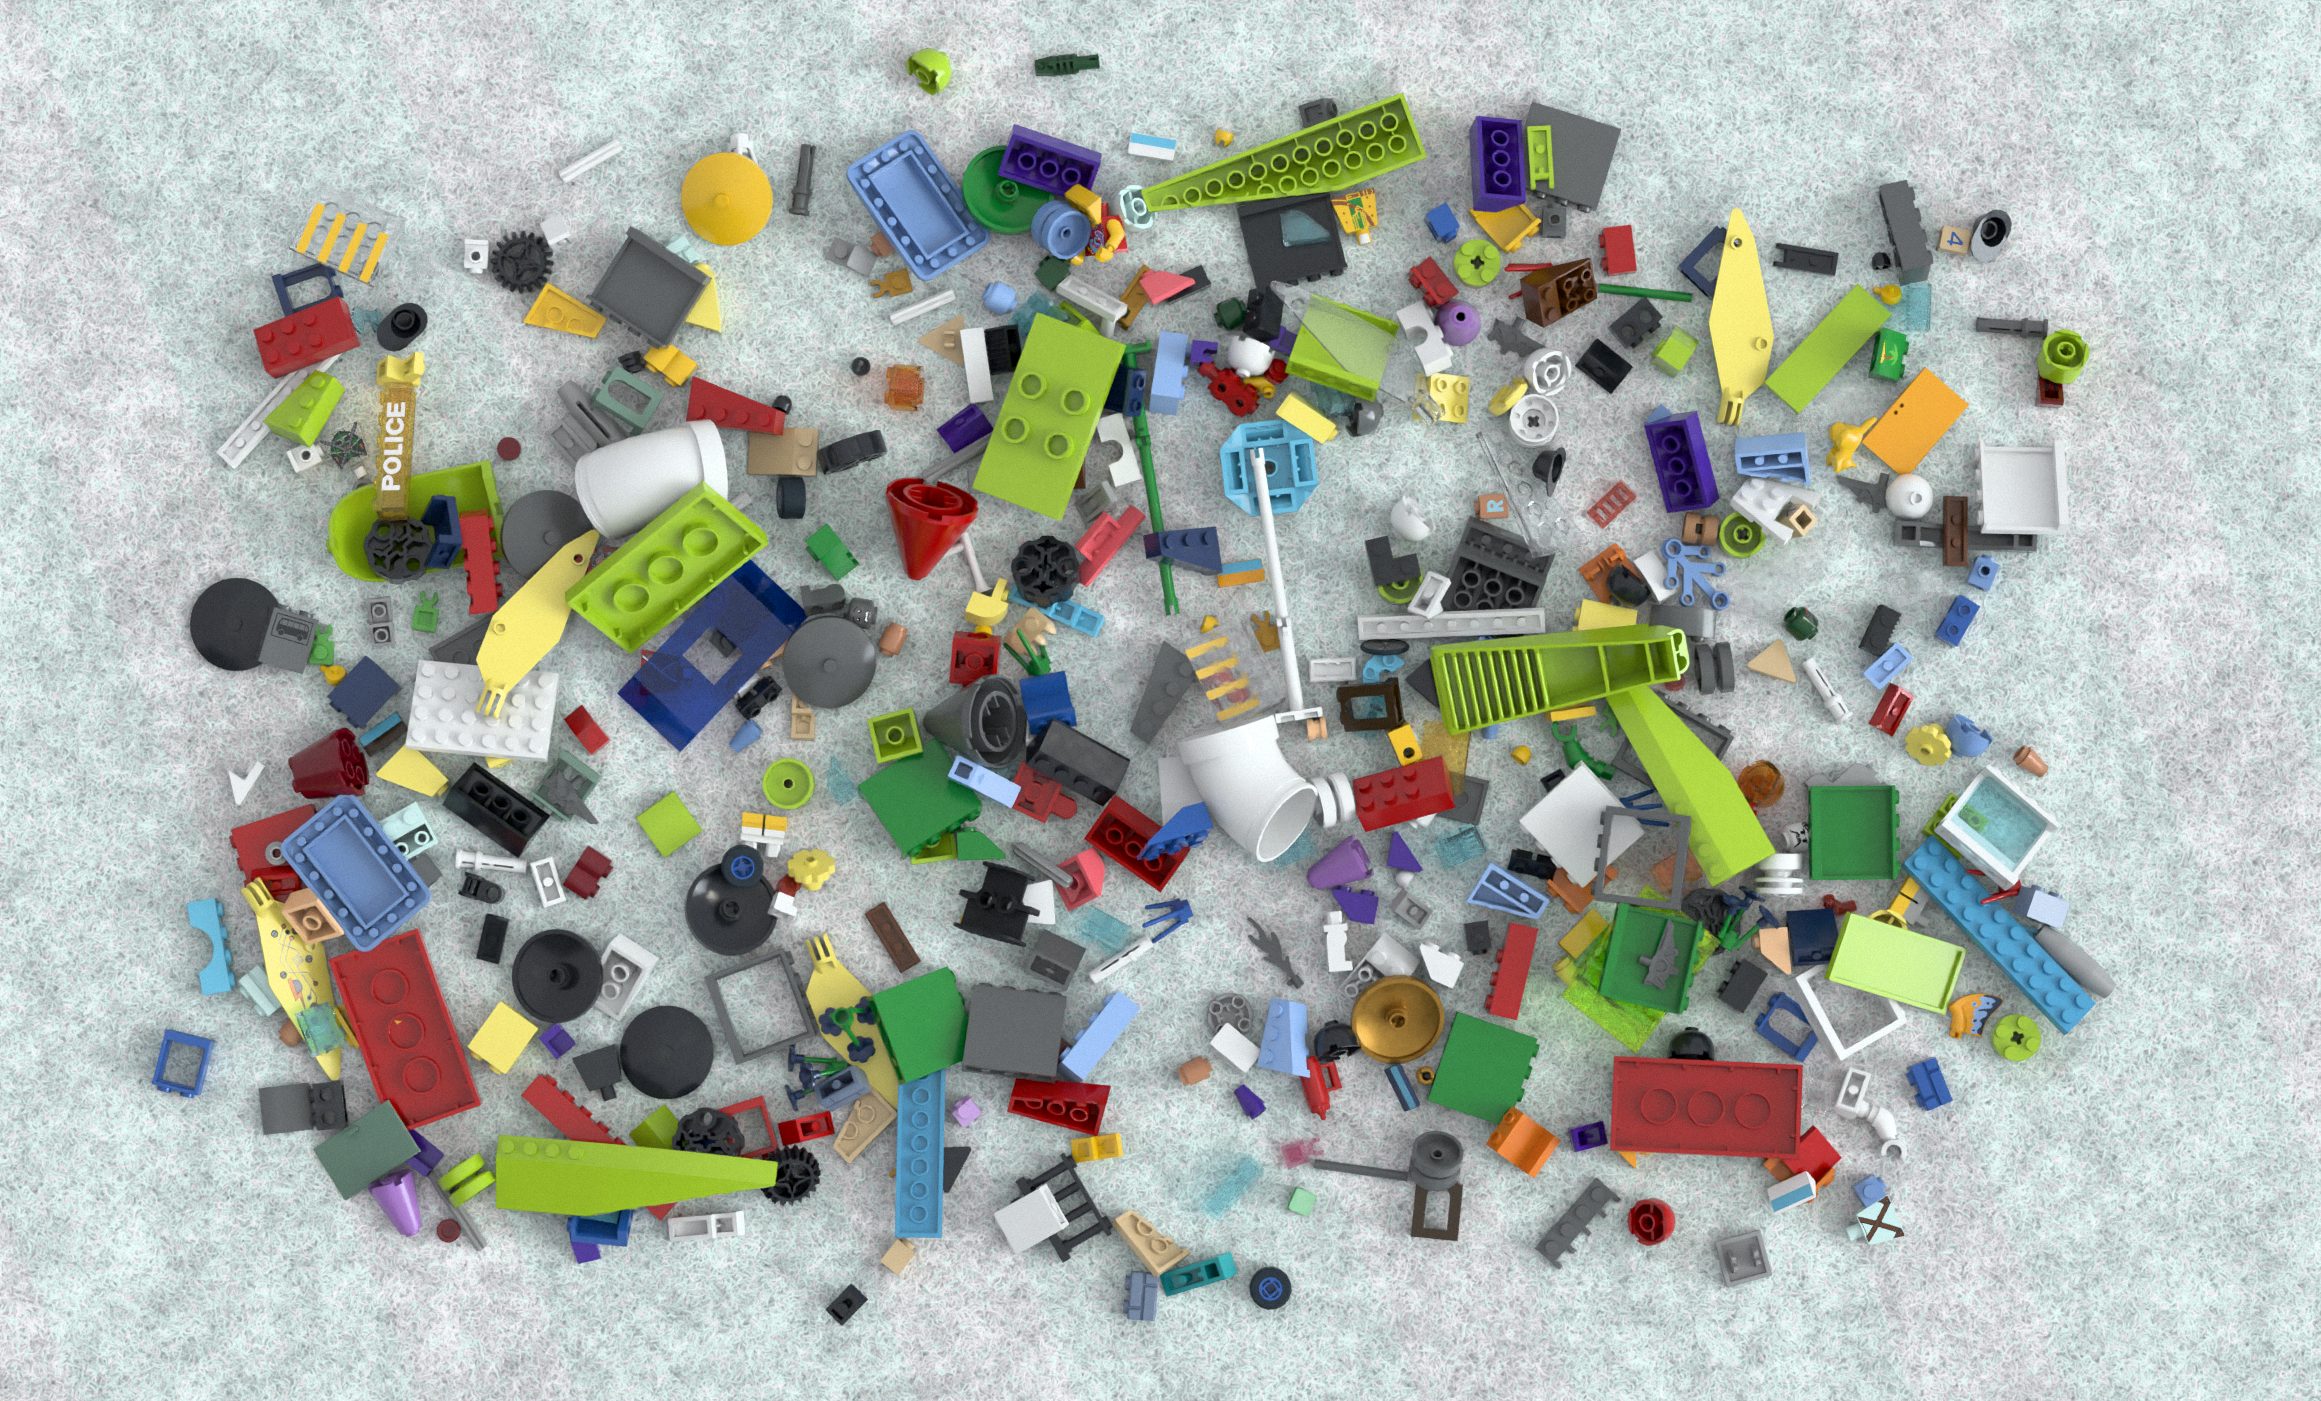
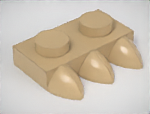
M1033 605L1003 641L1020 656L1022 653L1030 656L1016 632L1017 629H1020L1037 657V650L1033 643L1039 646L1047 645L1046 638L1042 632L1049 635H1056L1057 633L1052 621Z

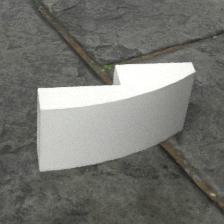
M1652 550L1633 561L1632 566L1646 582L1645 586L1652 591L1653 594L1651 596L1658 604L1678 593L1677 588L1668 590L1664 587L1663 580L1667 577V571ZM1668 579L1670 586H1674L1672 579Z

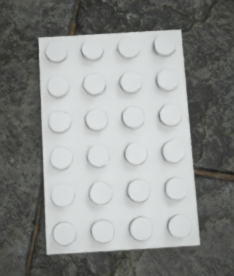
M419 660L406 738V749L547 762L559 673L530 670L507 693L497 719H494L493 715L500 697L496 696L489 716L484 715L491 696L490 693H487L480 713L475 711L485 686L478 665Z

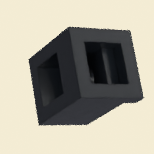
M1488 920L1463 924L1467 951H1473V955L1487 954V949L1491 948ZM1476 934H1481L1483 937L1480 943L1474 941Z

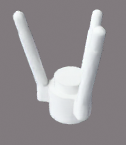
M748 134L730 135V143H727L728 152L745 155L748 150L751 160L758 165L753 149V141H749Z

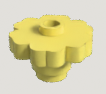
M1938 724L1922 725L1921 728L1913 727L1905 737L1907 742L1905 749L1912 758H1918V761L1923 765L1931 767L1935 766L1936 763L1944 765L1952 753L1949 749L1951 742L1945 735L1944 728Z
M813 849L810 852L802 850L793 854V859L787 861L788 875L794 877L795 881L801 883L804 889L808 891L820 889L823 882L830 878V874L835 872L834 857L828 856L826 851Z

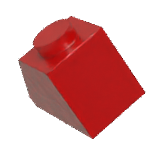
M583 705L579 706L564 719L591 755H595L611 741Z
M830 1111L778 1123L783 1146L835 1134Z

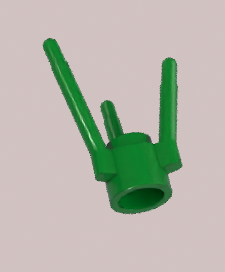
M1017 629L1016 632L1032 659L1028 662L1030 666L1007 643H1004V647L1026 669L1029 676L1032 674L1034 677L1044 675L1052 670L1049 666L1051 661L1045 646H1039L1042 657L1041 655L1036 657L1020 629Z

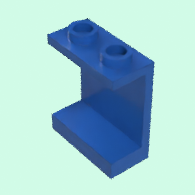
M1065 671L1019 680L1031 735L1039 734L1053 717L1070 727L1077 726L1075 709L1072 707Z

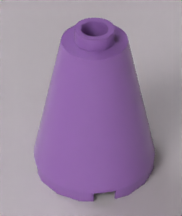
M1452 300L1445 303L1437 311L1434 325H1439L1444 336L1441 338L1443 342L1452 346H1463L1472 342L1477 337L1481 327V319L1476 308L1470 303L1463 300ZM1456 316L1461 317L1464 321H1458Z
M1354 834L1345 838L1308 869L1309 874L1306 875V878L1312 888L1316 887L1317 890L1368 879L1374 875L1373 868L1368 869L1367 867L1370 859L1358 839L1354 841Z
M403 1169L388 1174V1178L381 1182L379 1179L368 1186V1189L400 1235L405 1234L406 1237H410L419 1232L422 1222L412 1170L409 1171V1169Z

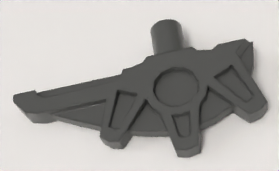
M1518 316L1512 326H1507L1504 322L1495 319L1493 331L1487 336L1490 341L1496 339L1501 346L1500 353L1503 355L1508 351L1519 353V357L1523 358L1526 354L1546 348L1522 334L1520 330L1525 320Z
M1880 473L1879 481L1875 484L1837 475L1839 483L1845 485L1857 496V502L1862 503L1865 501L1872 505V512L1879 513L1881 508L1887 507L1885 496L1889 474Z
M558 767L550 778L543 780V785L550 787L552 796L548 799V802L551 805L558 803L565 808L564 813L566 815L573 813L586 819L590 824L599 823L577 794L576 788L585 782L580 775L569 781Z
M1670 919L1667 920L1660 943L1652 958L1640 954L1638 963L1648 966L1649 969L1643 984L1656 985L1662 990L1666 988L1664 981L1670 974L1677 975L1679 969L1674 967V958L1676 955H1679V951L1677 948H1674V925Z

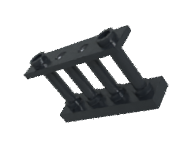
M1064 1152L1060 1154L1063 1162L1032 1180L1031 1178L1026 1180L1023 1176L1015 1181L1022 1194L1026 1196L1035 1191L1040 1185L1069 1170L1075 1182L1053 1194L1056 1202H1060L1078 1190H1081L1087 1202L1065 1214V1218L1070 1223L1091 1210L1095 1214L1099 1222L1069 1240L1064 1239L1062 1241L1058 1232L1048 1237L1062 1262L1071 1258L1069 1253L1073 1251L1072 1248L1103 1230L1108 1237L1112 1234L1110 1229L1113 1228L1107 1215L1101 1216L1074 1169L1077 1167V1164L1072 1155L1066 1156Z

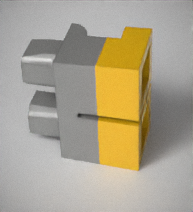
M1907 875L1898 890L1900 894L1895 895L1887 909L1899 913L1909 925L1926 928L1931 917L1921 911L1925 905L1934 910H1937L1939 906Z

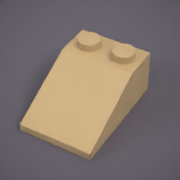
M784 428L783 436L750 432L747 474L817 478L818 456L816 453L819 450L820 431L809 428Z

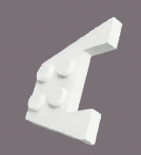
M1750 476L1733 496L1730 506L1750 522L1755 521L1762 527L1761 531L1767 536L1771 534L1777 539L1776 544L1783 548L1791 538L1794 530L1775 521V518L1788 502L1795 505L1804 504L1811 512L1820 501L1821 494L1769 479Z

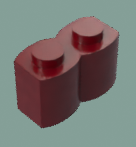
M588 845L562 885L585 900L589 896L594 898L601 888L597 885L601 878L604 877L606 879L614 867L610 865L613 860Z

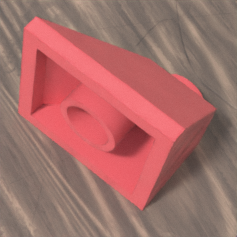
M1153 269L1140 275L1142 280L1138 282L1150 307L1195 284L1192 278L1161 270L1155 273Z
M1095 846L1056 865L1073 877V882L1067 889L1054 882L1068 911L1101 895L1105 865Z

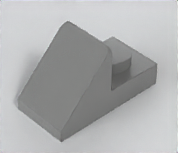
M835 237L826 259L869 277L877 256L857 244L853 245Z
M1103 481L1077 501L1075 506L1084 523L1087 524L1097 519L1103 511L1109 513L1116 509L1115 503L1118 499L1109 482Z
M1401 889L1389 907L1394 913L1419 930L1433 912V910L1404 889Z

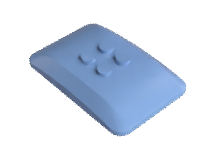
M905 131L848 167L846 177L853 190L892 247L918 279L922 281L932 280L989 243V230L979 225L968 213L960 189L917 131Z
M338 795L282 842L281 853L307 887L319 898L348 939L359 951L367 952L374 949L423 909L431 900V891L355 795Z

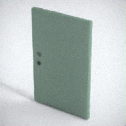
M389 1100L313 1149L344 1200L354 1196L421 1151Z

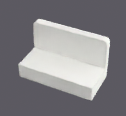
M1226 1023L1206 1046L1241 1076L1249 1070L1260 1054V1049L1229 1023Z

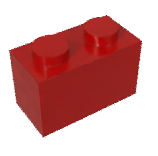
M1631 225L1603 228L1602 234L1598 235L1599 247L1604 248L1605 257L1601 258L1602 270L1607 271V277L1636 273L1637 267Z

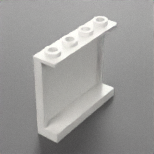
M1980 440L1978 447L1973 450V462H1977V469L1974 471V482L1978 483L1979 490H1976L1975 502L1980 505V511H1977L1976 521L1977 525H1981V533L2065 535L2069 526L2064 441H2054L2052 448L1987 447L1984 446L1983 440Z
M1581 760L1574 766V770L1530 810L1524 815L1522 813L1519 815V821L1521 822L1519 826L1527 835L1531 833L1537 839L1535 843L1543 852L1547 850L1552 855L1550 859L1559 869L1563 867L1568 872L1566 876L1574 885L1579 884L1583 888L1597 876V872L1594 871V862L1596 857H1600L1601 848H1597L1598 835L1603 834L1604 825H1600L1601 812L1606 811V806L1626 807ZM1613 815L1607 866L1645 833V827L1635 817Z

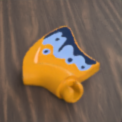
M1976 993L1964 995L1948 1005V1009L1952 1014L1949 1036L1960 1039L1962 1032L1982 1037L1987 1020L2001 1006L2003 999L1990 994Z

